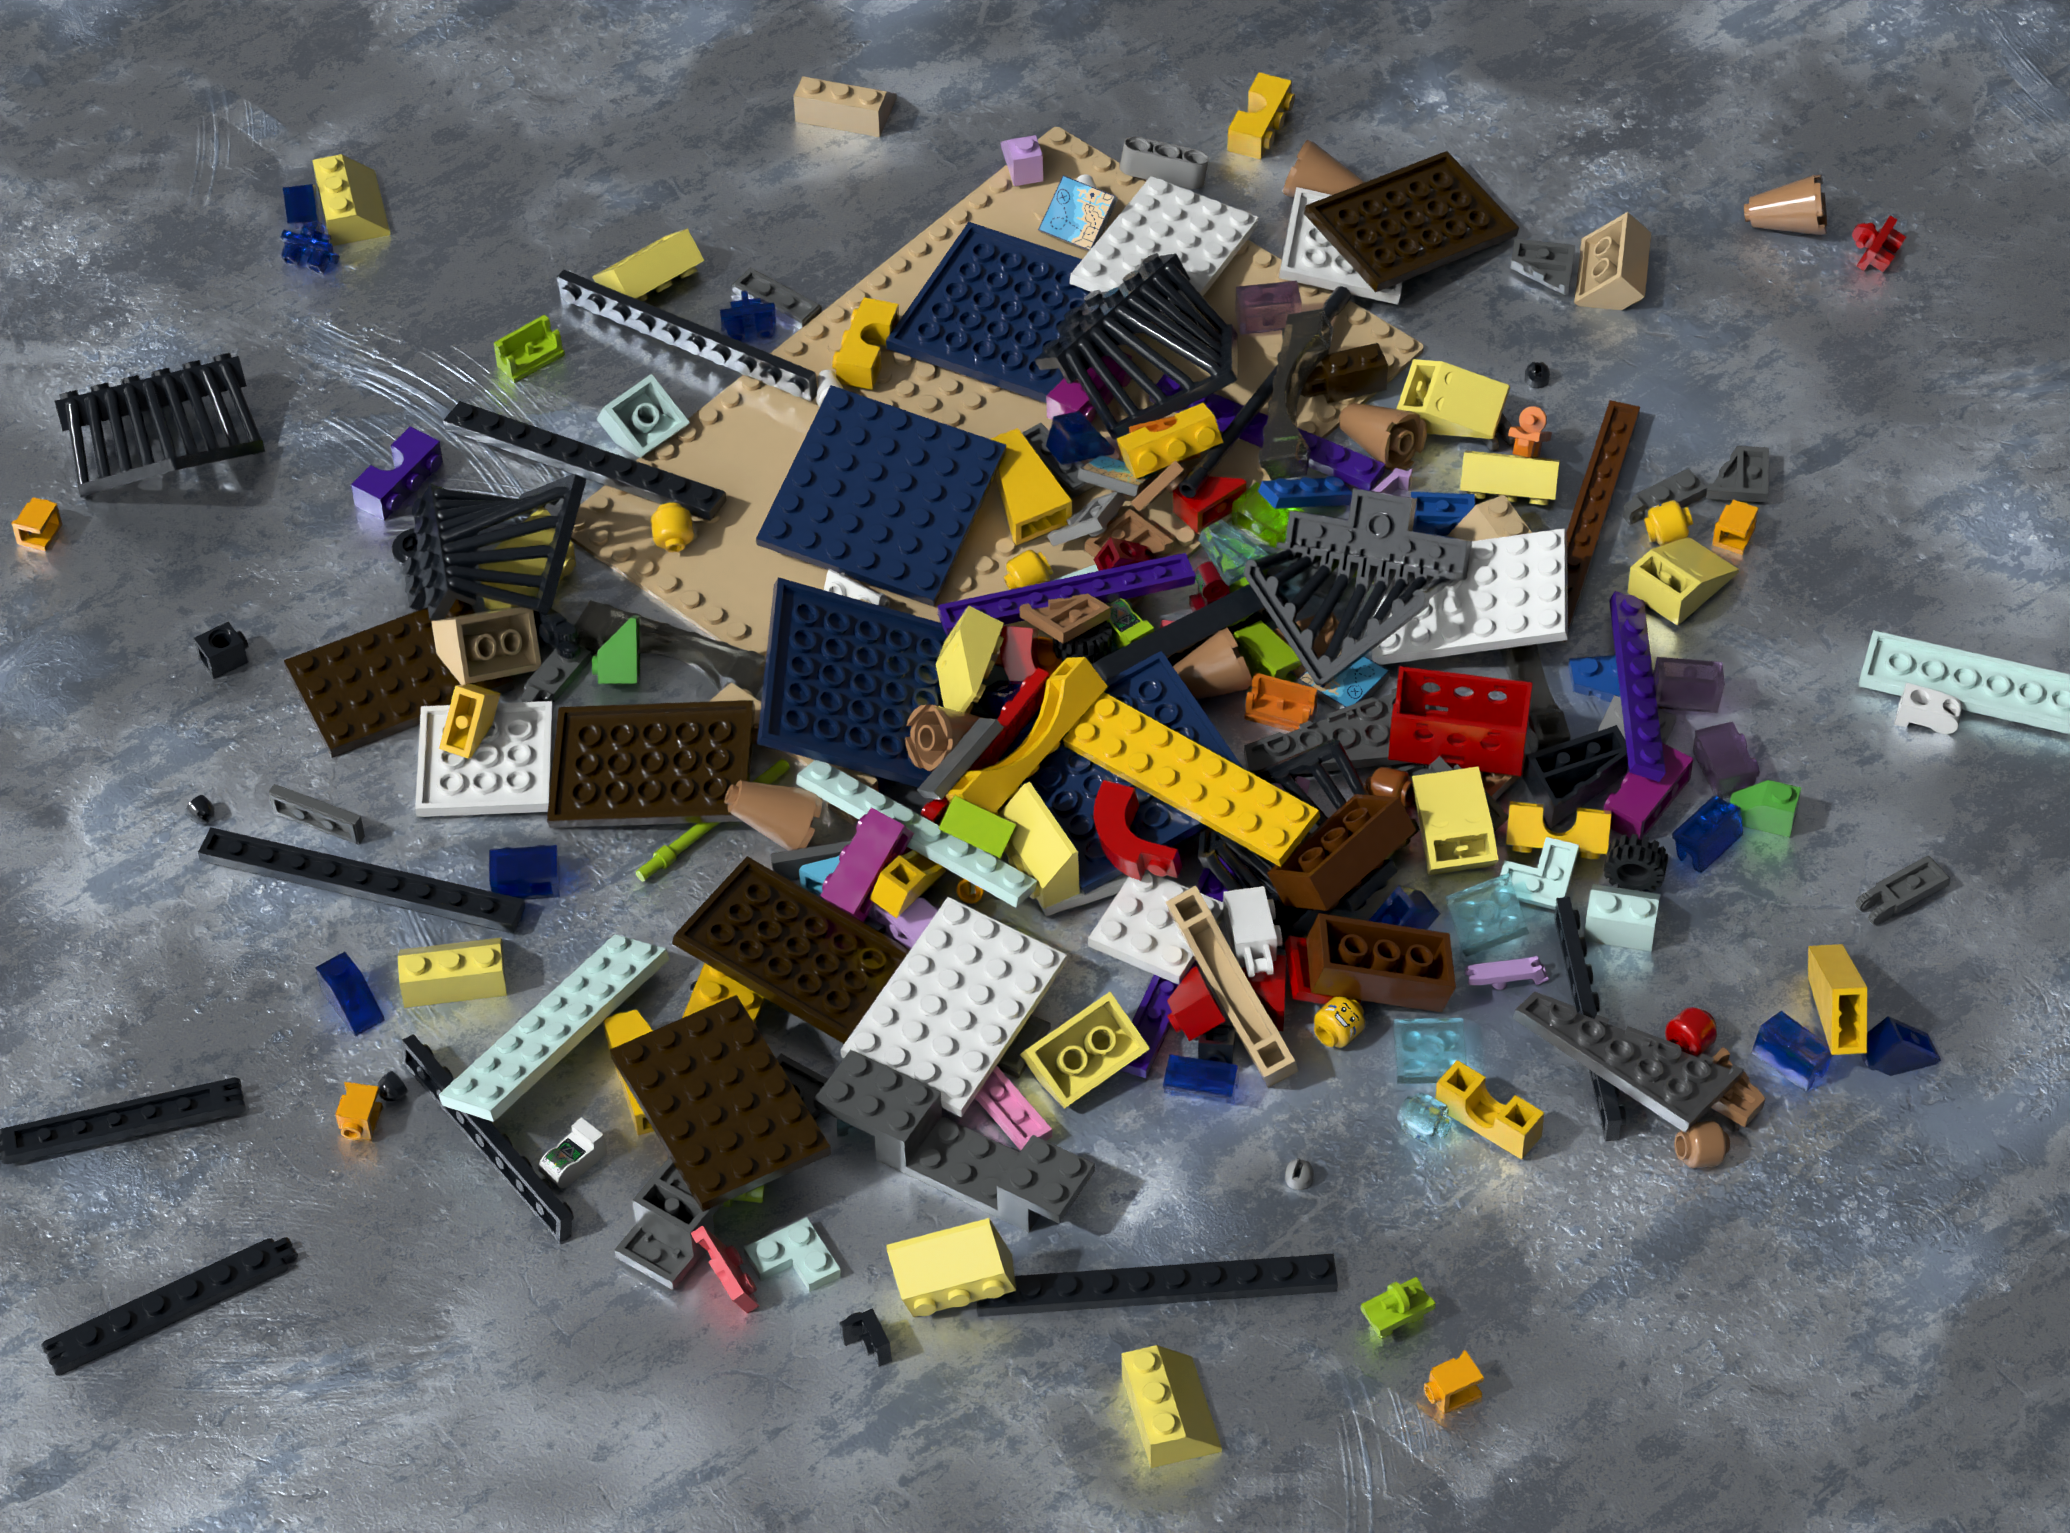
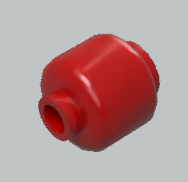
M1689 1007L1667 1023L1665 1036L1667 1041L1678 1044L1682 1052L1698 1057L1715 1043L1717 1026L1710 1013L1699 1008Z

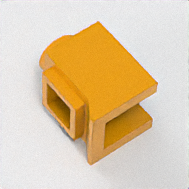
M34 497L25 505L18 518L11 523L17 544L42 551L47 550L63 525L57 503Z
M1734 499L1730 505L1726 504L1719 521L1715 523L1712 545L1743 555L1756 529L1759 508Z
M344 1082L346 1095L341 1096L335 1114L338 1128L341 1129L340 1133L343 1137L350 1140L364 1139L372 1141L383 1108L381 1102H375L379 1093V1086Z
M1464 1350L1458 1359L1452 1358L1432 1368L1429 1382L1424 1384V1391L1428 1400L1432 1404L1437 1403L1442 1413L1446 1414L1481 1398L1482 1392L1477 1384L1484 1382V1377L1467 1351Z

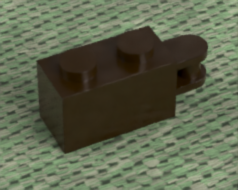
M1378 343L1319 356L1317 367L1304 369L1300 372L1299 380L1301 384L1299 385V393L1303 397L1324 395L1327 403L1385 391L1387 390L1388 363Z

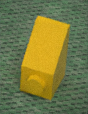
M473 684L455 686L439 749L468 759L471 758L493 724L501 693Z

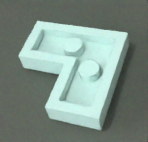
M1546 837L1537 868L1504 860L1495 891L1496 895L1555 910L1556 898L1566 897L1579 852V845Z
M807 1217L744 1247V1255L760 1281L793 1266L808 1291L811 1292L841 1277L839 1266Z

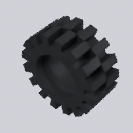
M1106 620L1064 644L1053 638V653L1055 652L1058 659L1062 658V662L1066 658L1086 657L1089 662L1094 664L1099 659L1111 654L1112 625L1110 622L1107 623Z
M1632 834L1631 839L1627 835H1622L1620 840L1615 838L1612 844L1610 843L1608 846L1603 870L1605 871L1604 876L1606 879L1610 878L1609 883L1612 886L1618 883L1617 888H1629L1630 890L1646 892L1648 889L1650 892H1654L1656 887L1660 888L1664 882L1668 854H1665L1666 849L1664 846L1659 847V842L1656 840L1650 843L1647 836H1643L1642 840L1638 839V834Z

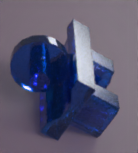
M314 222L309 229L302 227L300 234L283 230L280 236L285 244L280 257L288 265L296 267L299 265L303 255L309 256L306 263L308 269L315 273L323 274L329 263L337 265L340 259L339 254L334 253L333 245L329 243L331 235L325 234V228L322 223Z
M746 290L741 291V300L730 302L731 308L720 310L721 331L725 330L728 337L742 341L745 339L744 328L753 326L756 328L757 337L767 338L773 336V328L776 323L774 302L761 304L760 298L749 299Z

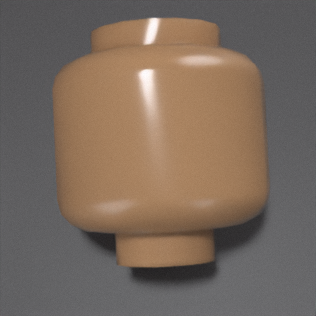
M1715 1121L1696 1122L1686 1133L1680 1130L1676 1134L1674 1142L1675 1152L1678 1159L1683 1160L1684 1164L1689 1168L1718 1166L1730 1150V1138Z

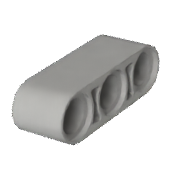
M1133 136L1126 138L1124 141L1120 170L1124 174L1148 180L1152 176L1179 187L1199 189L1204 185L1209 157L1200 150Z

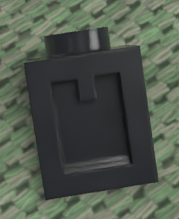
M1217 1025L1199 1035V1074L1232 1075L1236 1030L1233 1025Z
M873 1308L863 1313H853L839 1323L841 1339L845 1346L860 1341L867 1356L873 1354L879 1367L892 1362L890 1342Z

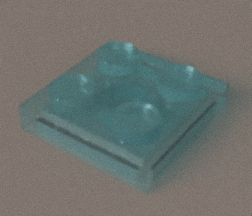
M1509 873L1445 897L1465 957L1529 934Z
M1463 1018L1393 1020L1397 1084L1437 1083L1456 1060L1467 1066Z

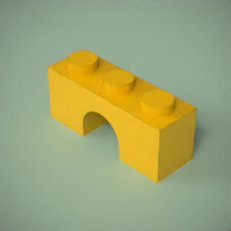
M1258 72L1248 91V112L1238 110L1228 128L1227 151L1261 160L1266 149H1271L1276 130H1281L1286 111H1291L1294 105L1295 94L1292 93L1291 80Z
M863 297L859 308L853 310L851 327L849 330L844 331L840 352H835L832 361V369L836 370V378L840 384L873 390L882 369L880 347L874 345L886 346V339L900 321L899 304Z
M1204 403L1174 414L1177 422L1166 430L1151 432L1146 427H1143L1116 439L1125 466L1136 479L1169 466L1175 460L1177 462L1223 443L1215 416Z
M1510 801L1506 845H1513V851L1531 853L1533 847L1543 848L1546 837L1579 845L1580 857L1600 859V854H1607L1611 811L1577 808L1576 821L1573 827L1566 832L1558 833L1548 829L1543 821L1544 804Z
M1456 1060L1436 1084L1435 1103L1440 1105L1437 1109L1441 1111L1443 1104L1442 1112L1522 1160L1542 1137L1545 1112L1516 1095L1507 1105L1499 1103L1487 1091L1485 1086L1486 1077Z

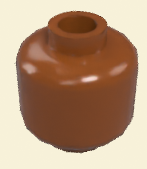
M1381 767L1365 781L1364 787L1369 795L1399 797L1405 809L1409 808L1415 800L1412 778L1405 771Z

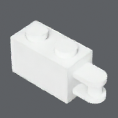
M1264 886L1224 891L1223 915L1231 949L1239 965L1246 966L1248 977H1254L1255 973L1267 972V975L1273 974V961H1276L1277 946H1282L1280 926H1274L1273 920L1276 919L1273 899L1267 900Z

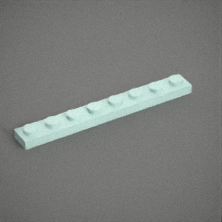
M814 760L797 774L796 784L816 794L818 797L859 820L872 807L905 825L914 833L907 847L1014 907H1018L1036 889L1037 880L989 853L939 830L937 824L826 762Z

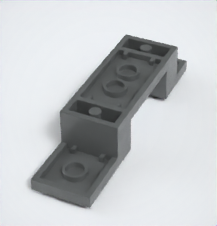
M851 1049L814 1098V1108L875 1136L877 1161L1028 1233L1041 1215L1060 1223L1095 1172V1163L1035 1135H1032L1021 1152H1018L942 1116L941 1091Z
M781 1053L777 1057V1061L813 1119L816 1120L822 1111L814 1108V1098L825 1085L828 1078ZM669 1157L632 1200L636 1225L614 1251L617 1259L674 1290L707 1251L699 1243L695 1242L691 1233L703 1225L715 1236L713 1215L722 1204L702 1212Z

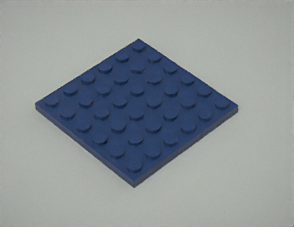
M968 222L886 339V349L1046 403V396L1064 379V376L1059 368L1040 370L1034 359L1043 352L1042 348L1047 343L1061 337L1056 326L1065 319L1064 315L1068 311L1081 306L1085 302V296L1091 293L1088 290L1070 284V275L1082 259Z
M830 385L756 537V544L827 570L832 569L839 574L845 573L850 578L935 606L1005 456L1006 445Z
M778 577L773 588L757 744L919 788L933 771H927L924 768L919 769L910 759L905 744V737H910L911 726H907V722L912 712L921 705L933 704L944 707L935 665L944 641L947 638L942 624Z
M1162 651L1105 681L1108 687L1104 692L1243 768ZM1037 719L1026 724L997 763L1007 758L1023 743ZM1069 732L1059 741V747L1051 754L1046 755L1039 763L1040 767L1037 772L1026 778L1018 787L1020 789L1028 782L1032 784L1078 851L1079 886L1084 894L1123 874L1106 857L1094 822L1095 799L1103 780L1135 788L1139 808L1131 824L1130 831L1142 840L1172 847L1208 827L1065 747L1063 739Z

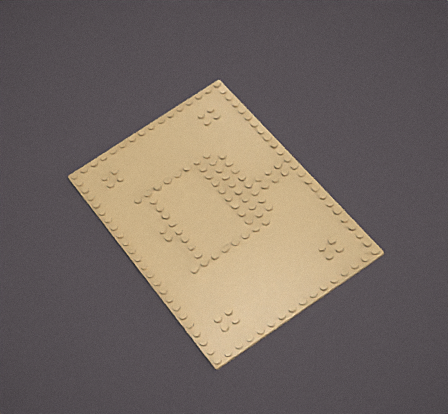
M1053 127L1038 139L1043 155L1042 182L1014 186L1008 167L1005 165L770 354L814 371L818 388V375L821 371L832 370L836 374V370L832 369L833 356L836 351L840 352L843 333L845 330L850 329L853 310L859 308L863 297L899 304V319H901L968 222L1083 259L1088 251L1043 234L1038 230L1062 176L1077 180L1081 175H1090L1099 190L1118 198L1103 234L1146 183L1147 179L1124 174L1120 170V163L1064 129ZM1250 240L1244 243L1203 296L1227 325H1233L1238 334V379L1236 382L1214 392V394L1241 405H1245L1333 293V290L1280 279L1279 273L1282 260ZM1349 301L1339 315L1333 318L1260 412L1325 439L1340 426L1339 416L1345 407L1351 403L1365 404L1376 393L1327 403L1324 395L1303 397L1299 393V385L1301 384L1299 374L1302 370L1317 367L1319 356L1378 343L1388 363V384L1412 363L1413 359H1416L1423 353L1424 346L1421 342L1354 302ZM1145 333L1134 334L1189 376L1193 382L1202 381L1211 376L1205 370ZM874 345L880 347L882 369L873 390L841 384L844 390L988 439L1016 428L1023 433L1033 426L1042 423L1084 465L1099 455L1124 462L1117 440L1112 439L1098 413L1090 424H1086L1076 433L1047 418V403L886 349L884 345ZM1117 345L1123 352L1132 356V361L1157 384L1164 375L1162 371L1128 345ZM742 375L689 417V425L642 458L639 457L636 460L726 492L727 501L711 521L691 514L694 538L682 551L668 552L666 549L658 547L653 541L650 519L652 514L662 504L604 485L580 504L570 540L765 673L773 588L777 578L824 590L828 573L827 569L756 544V537L820 408L816 402V397L810 402L774 386H769L750 376ZM1133 379L1128 386L1123 387L1138 409H1145L1154 404L1149 401V395ZM1115 397L1107 405L1117 422L1129 417ZM1174 412V413H1172V414H1170V415H1168V416H1166V417H1164V418L1174 416V414H1177V413ZM1238 438L1209 476L1242 478L1247 482L1246 504L1197 534L1173 513V493L1170 494L1168 490L1140 512L1130 503L1137 496L1133 497L1123 494L1126 501L1118 510L1119 514L1110 520L1107 525L1131 509L1174 541V550L1154 556V559L1186 553L1189 559L1204 545L1206 537H1214L1261 495L1258 490L1262 481L1281 478L1297 462ZM1209 449L1200 452V458L1178 463L1185 471L1181 476L1183 479L1193 467L1197 466ZM1169 466L1157 470L1159 472L1158 476ZM994 477L935 606L853 578L850 579L879 594H885L890 601L888 607L890 609L941 623L938 616V605L1009 590L1003 579L1008 574L1006 563L1027 550H1033L1036 554L1042 552L1053 571V574L1050 575V581L1095 565V562L1093 560L1094 557L1085 551V542L1091 538L1089 534L1052 546L1047 537L1050 533L1048 532L1016 546L1012 539L997 481ZM1096 485L1073 499L1068 495L1072 501V516L1082 510L1092 500L1115 491ZM1068 524V525H1065V526H1063V527H1061V528H1058V529H1056V530L1065 528V527L1069 526V524ZM1146 595L1129 598L1128 600L1132 604V608ZM1027 621L1006 624L1008 626L1037 628ZM1039 629L1038 636L1053 639V637ZM1000 649L996 655L992 654L991 660L996 662ZM1011 681L993 719H998L1005 703L1010 700L1012 701L1019 692Z

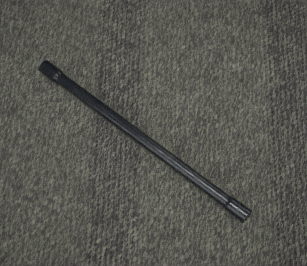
M1338 286L1325 301L1323 308L1221 434L1223 443L1210 448L1197 466L1193 467L1179 484V491L1183 496L1193 498L1208 480V476L1329 323L1347 305L1352 296L1346 287Z

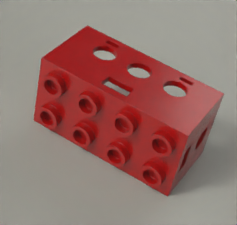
M1400 666L1396 702L1393 704L1388 760L1430 765L1441 756L1451 768L1456 764L1462 769L1479 766V770L1483 772L1521 776L1533 683ZM1425 683H1435L1441 689L1437 692H1428L1422 688V685ZM1467 687L1474 693L1470 696H1461L1455 692V689ZM1492 691H1500L1506 694L1507 698L1504 700H1494L1488 694ZM1425 705L1447 707L1448 711L1425 709Z

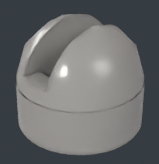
M1297 1158L1287 1165L1285 1181L1289 1187L1295 1190H1304L1313 1183L1314 1171L1308 1161ZM1296 1170H1301L1299 1178L1294 1177Z

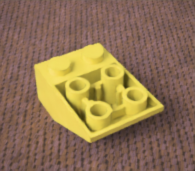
M1413 359L1396 409L1412 411L1420 415V419L1424 420L1427 425V434L1494 439L1510 386L1443 361Z
M1686 537L1651 549L1630 567L1627 593L1644 600L1645 605L1678 626L1738 574L1739 569L1692 538Z
M971 606L967 607L944 641L935 664L944 707L967 714L970 713L973 707L972 701L978 703L985 690L986 685L982 684L983 678H988L995 661L991 660L992 654H997L1004 639L999 636L1004 623Z
M1479 766L1412 776L1428 876L1495 866L1498 861V854Z

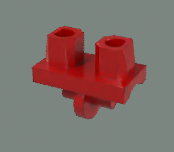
M1890 215L1878 232L1873 223H1861L1855 226L1852 237L1856 242V246L1858 248H1867L1857 264L1858 268L1864 271L1870 264L1884 272L1895 256L1882 248V246L1895 254L1906 239V236L1893 228L1897 222L1896 218Z

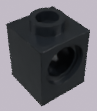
M229 622L194 637L198 659L213 679L248 663L245 649L249 648L248 642L241 631L236 632Z

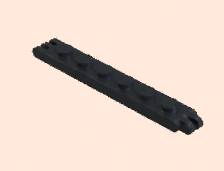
M234 1077L1 1128L0 1160L3 1164H12L239 1114L246 1110L245 1102L243 1101L244 1095L241 1090V1080Z
M288 1237L274 1241L272 1238L265 1239L47 1339L41 1344V1348L47 1354L46 1358L49 1364L52 1365L54 1374L57 1376L63 1375L285 1272L288 1269L287 1264L295 1261L298 1258V1253L295 1248H292V1242Z

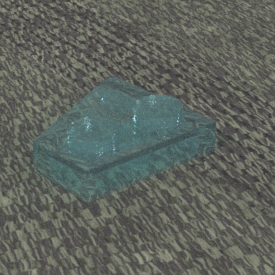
M1222 519L1204 528L1198 539L1223 581L1228 586L1245 577L1244 568L1248 560H1255L1269 555Z

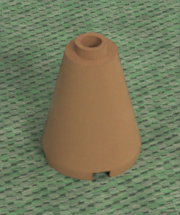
M1306 140L1297 155L1298 160L1294 167H1291L1283 194L1294 198L1296 187L1334 195L1365 182L1316 143Z
M1813 175L1749 197V203L1744 204L1745 222H1751L1753 228L1814 235L1827 234L1825 228L1827 226L1825 193L1821 192V184H1823L1822 175Z
M1351 403L1342 410L1339 416L1340 429L1375 460L1385 463V468L1392 472L1394 468L1402 470L1410 468L1414 464V461L1411 460L1416 451L1422 452L1427 437L1425 421L1420 419V415L1412 411Z
M1228 628L1218 631L1173 666L1196 700L1248 690L1252 687V678L1243 656H1240L1236 648L1238 645Z
M933 704L919 706L912 712L907 722V726H911L910 737H905V744L910 759L919 769L924 768L927 771H934L976 721L982 717Z
M740 780L736 785L729 787L724 802L728 804V812L785 850L790 851L807 847L815 831V828L811 827L813 818L820 817L823 800L816 794L803 788Z

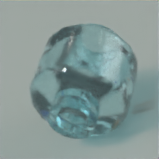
M1418 1093L1414 1097L1408 1096L1403 1102L1397 1117V1121L1401 1122V1131L1404 1134L1427 1145L1434 1143L1438 1138L1444 1139L1452 1126V1120L1448 1118V1105L1425 1093Z

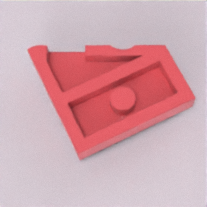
M703 1225L691 1233L693 1239L708 1251L712 1259L708 1263L722 1282L732 1301L747 1314L757 1308L759 1304L753 1294L757 1291L756 1285L746 1272L743 1274L740 1268L743 1260L735 1247L724 1245Z

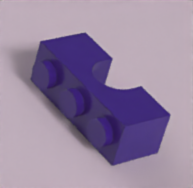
M411 426L391 444L395 469L380 470L370 465L351 484L355 506L384 521L393 512L397 511L402 503L413 492H416L432 473L438 471L443 463L440 441Z

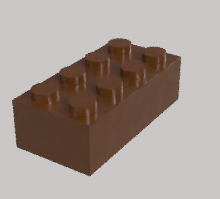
M1355 794L1303 840L1281 867L1275 865L1267 874L1284 906L1328 911L1335 908L1348 891L1357 888L1369 872L1379 868L1389 854L1404 846L1406 839L1416 829L1399 797Z
M1319 913L1306 938L1311 993L1443 1012L1456 988L1450 933Z

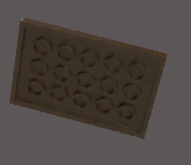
M1448 151L1306 205L1304 215L1375 293L1516 237L1520 228Z
M456 599L445 619L474 614L475 612L470 604ZM428 607L284 660L285 669L331 758L420 725L421 706L451 704L455 686L461 684L436 654L431 622L433 620L429 618ZM511 676L470 683L501 694L514 689Z
M754 701L559 707L547 815L549 827L742 821L728 812V804H725L724 801L731 785H736L740 780L750 782L755 719Z
M748 856L674 934L672 944L843 1044L848 1040L910 951L905 946Z
M737 995L610 1049L611 1059L702 1212L831 1155L830 1144Z

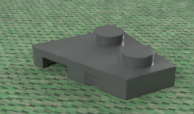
M1515 238L1511 269L1563 295H1568L1575 245Z
M1737 446L1730 455V460L1724 463L1719 470L1717 479L1713 484L1710 483L1707 486L1706 499H1734L1737 501L1768 503L1769 448Z

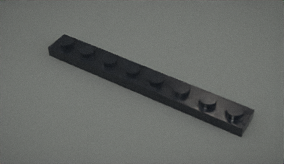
M1570 897L1556 898L1554 921L1573 1003L1577 1013L1595 1019L1597 1012L1600 1011V1002L1597 991L1592 992L1591 985L1593 984L1591 964H1585L1584 957L1587 956L1585 937H1579L1578 930L1581 927L1579 911L1573 910ZM1589 1069L1605 1141L1619 1140L1621 1126L1626 1125L1625 1107L1623 1104L1618 1105L1617 1101L1620 1091L1617 1087Z
M414 1034L402 1039V1064L559 1243L570 1238L572 1220L574 1219L570 1206L557 1198L549 1182L544 1178L541 1179L535 1173L528 1158L520 1156L513 1148L510 1138L505 1133L501 1134L492 1121L442 1106L439 1094L454 1080L452 1073L446 1066L442 1067L434 1058L430 1047L427 1044H422Z

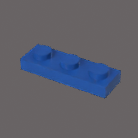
M1334 476L1313 479L1303 477L1292 480L1279 478L1271 481H1262L1258 490L1275 509L1350 505L1352 499V492L1344 485L1341 479Z

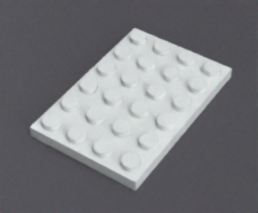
M1150 176L1070 275V284L1090 292L1100 290L1101 292L1109 291L1119 287L1123 283L1122 279L1127 274L1143 266L1142 261L1148 256L1156 253L1159 256L1177 254L1191 279L1189 282L1204 296L1258 227L1259 217ZM1179 290L1178 292H1179L1193 307H1195L1194 304L1187 298V296H1186L1181 290ZM1159 311L1161 314H1163V315L1166 316L1168 319H1170V318H1169L1167 315H1165L1162 311Z
M1565 528L1472 541L1466 580H1453L1452 583L1433 596L1425 610L1372 650L1373 661L1383 665L1568 640L1567 534ZM1394 576V578H1393V580H1392V582H1391V584H1390V586H1389V588H1388V590H1387L1385 596L1383 597V599H1382V601H1381V603H1380L1378 609L1380 608L1381 604L1383 603V601L1385 600V598H1386L1387 595L1389 594L1390 590H1391L1392 587L1394 586V584H1395V576ZM1415 577L1413 578L1409 586L1415 581Z
M947 897L841 1048V1057L844 1058L851 1049L941 1091L942 1108L962 1117L1067 963V955Z

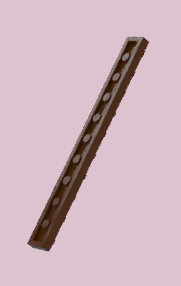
M1609 401L1566 532L1568 635L1639 418L1640 406Z

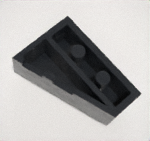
M1615 725L1526 754L1522 778L1536 803L1544 804L1543 816L1550 829L1627 773L1626 740L1618 726Z

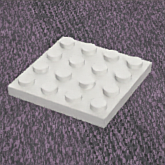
M1296 187L1279 278L1330 290L1343 286L1352 295L1398 305L1403 282L1375 293L1304 215L1306 205L1331 195Z
M552 701L498 703L491 728L473 756L469 759L439 749L450 705L421 706L415 804L417 817L548 812L552 766Z

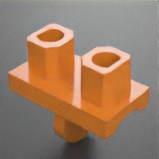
M1530 406L1521 412L1519 416L1520 426H1511L1508 436L1516 437L1512 454L1533 458L1540 457L1542 442L1551 441L1552 432L1542 431L1547 424L1546 413L1537 406Z

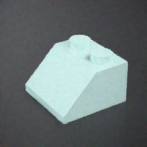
M652 374L604 406L597 418V421L617 445L640 458L690 423Z
M1593 884L1586 915L1584 932L1586 942L1652 951L1661 894Z

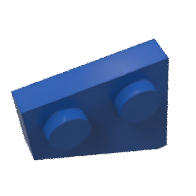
M1411 492V498H1417L1412 531L1441 536L1448 535L1475 506V494Z
M1616 655L1569 659L1568 668L1573 692L1586 696H1596L1600 700L1611 702L1614 695L1620 697Z

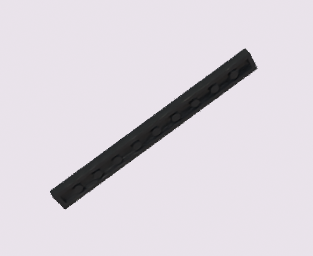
M563 270L557 276L561 299L567 303L575 304L594 314L614 320L618 324L638 330L642 334H648L667 344L689 351L691 354L699 355L718 365L733 369L742 375L755 378L769 386L789 392L793 396L801 397L810 402L817 396L816 374L812 370L567 270Z
M461 401L456 404L443 420L444 428L447 431L570 473H575L587 479L660 504L679 503L682 507L688 509L692 515L709 521L714 518L727 501L726 492Z
M210 827L198 851L199 860L510 933L515 932L526 908L525 901L522 898Z
M1334 1254L1015 1276L1016 1291L1003 1294L998 1298H986L977 1301L978 1317L1337 1292L1338 1282Z

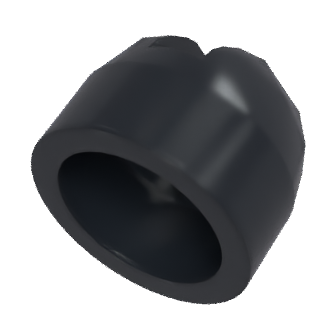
M1544 362L1530 363L1525 370V383L1532 388H1543L1548 385L1550 379L1548 366ZM1535 373H1541V377L1535 376Z
M199 795L187 805L185 815L196 824L202 825L209 822L206 817H214L215 808L204 795Z
M389 1071L378 1082V1094L387 1102H394L408 1093L403 1081L393 1071Z

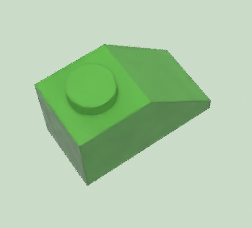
M633 615L597 651L598 656L592 657V674L598 675V684H637L641 680L640 615Z
M1766 780L1734 792L1731 795L1724 822L1790 838L1798 811L1801 787Z

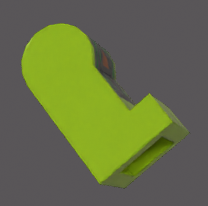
M1119 599L1108 605L1111 607L1107 623L1110 622L1112 625V640L1119 649L1154 632V627L1147 620L1142 621L1136 613H1133L1131 607L1124 599Z

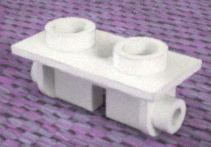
M832 569L828 570L824 590L858 600L863 599L886 608L889 607L890 601L885 594H879L864 587L862 584L848 578V575L845 573L839 574Z

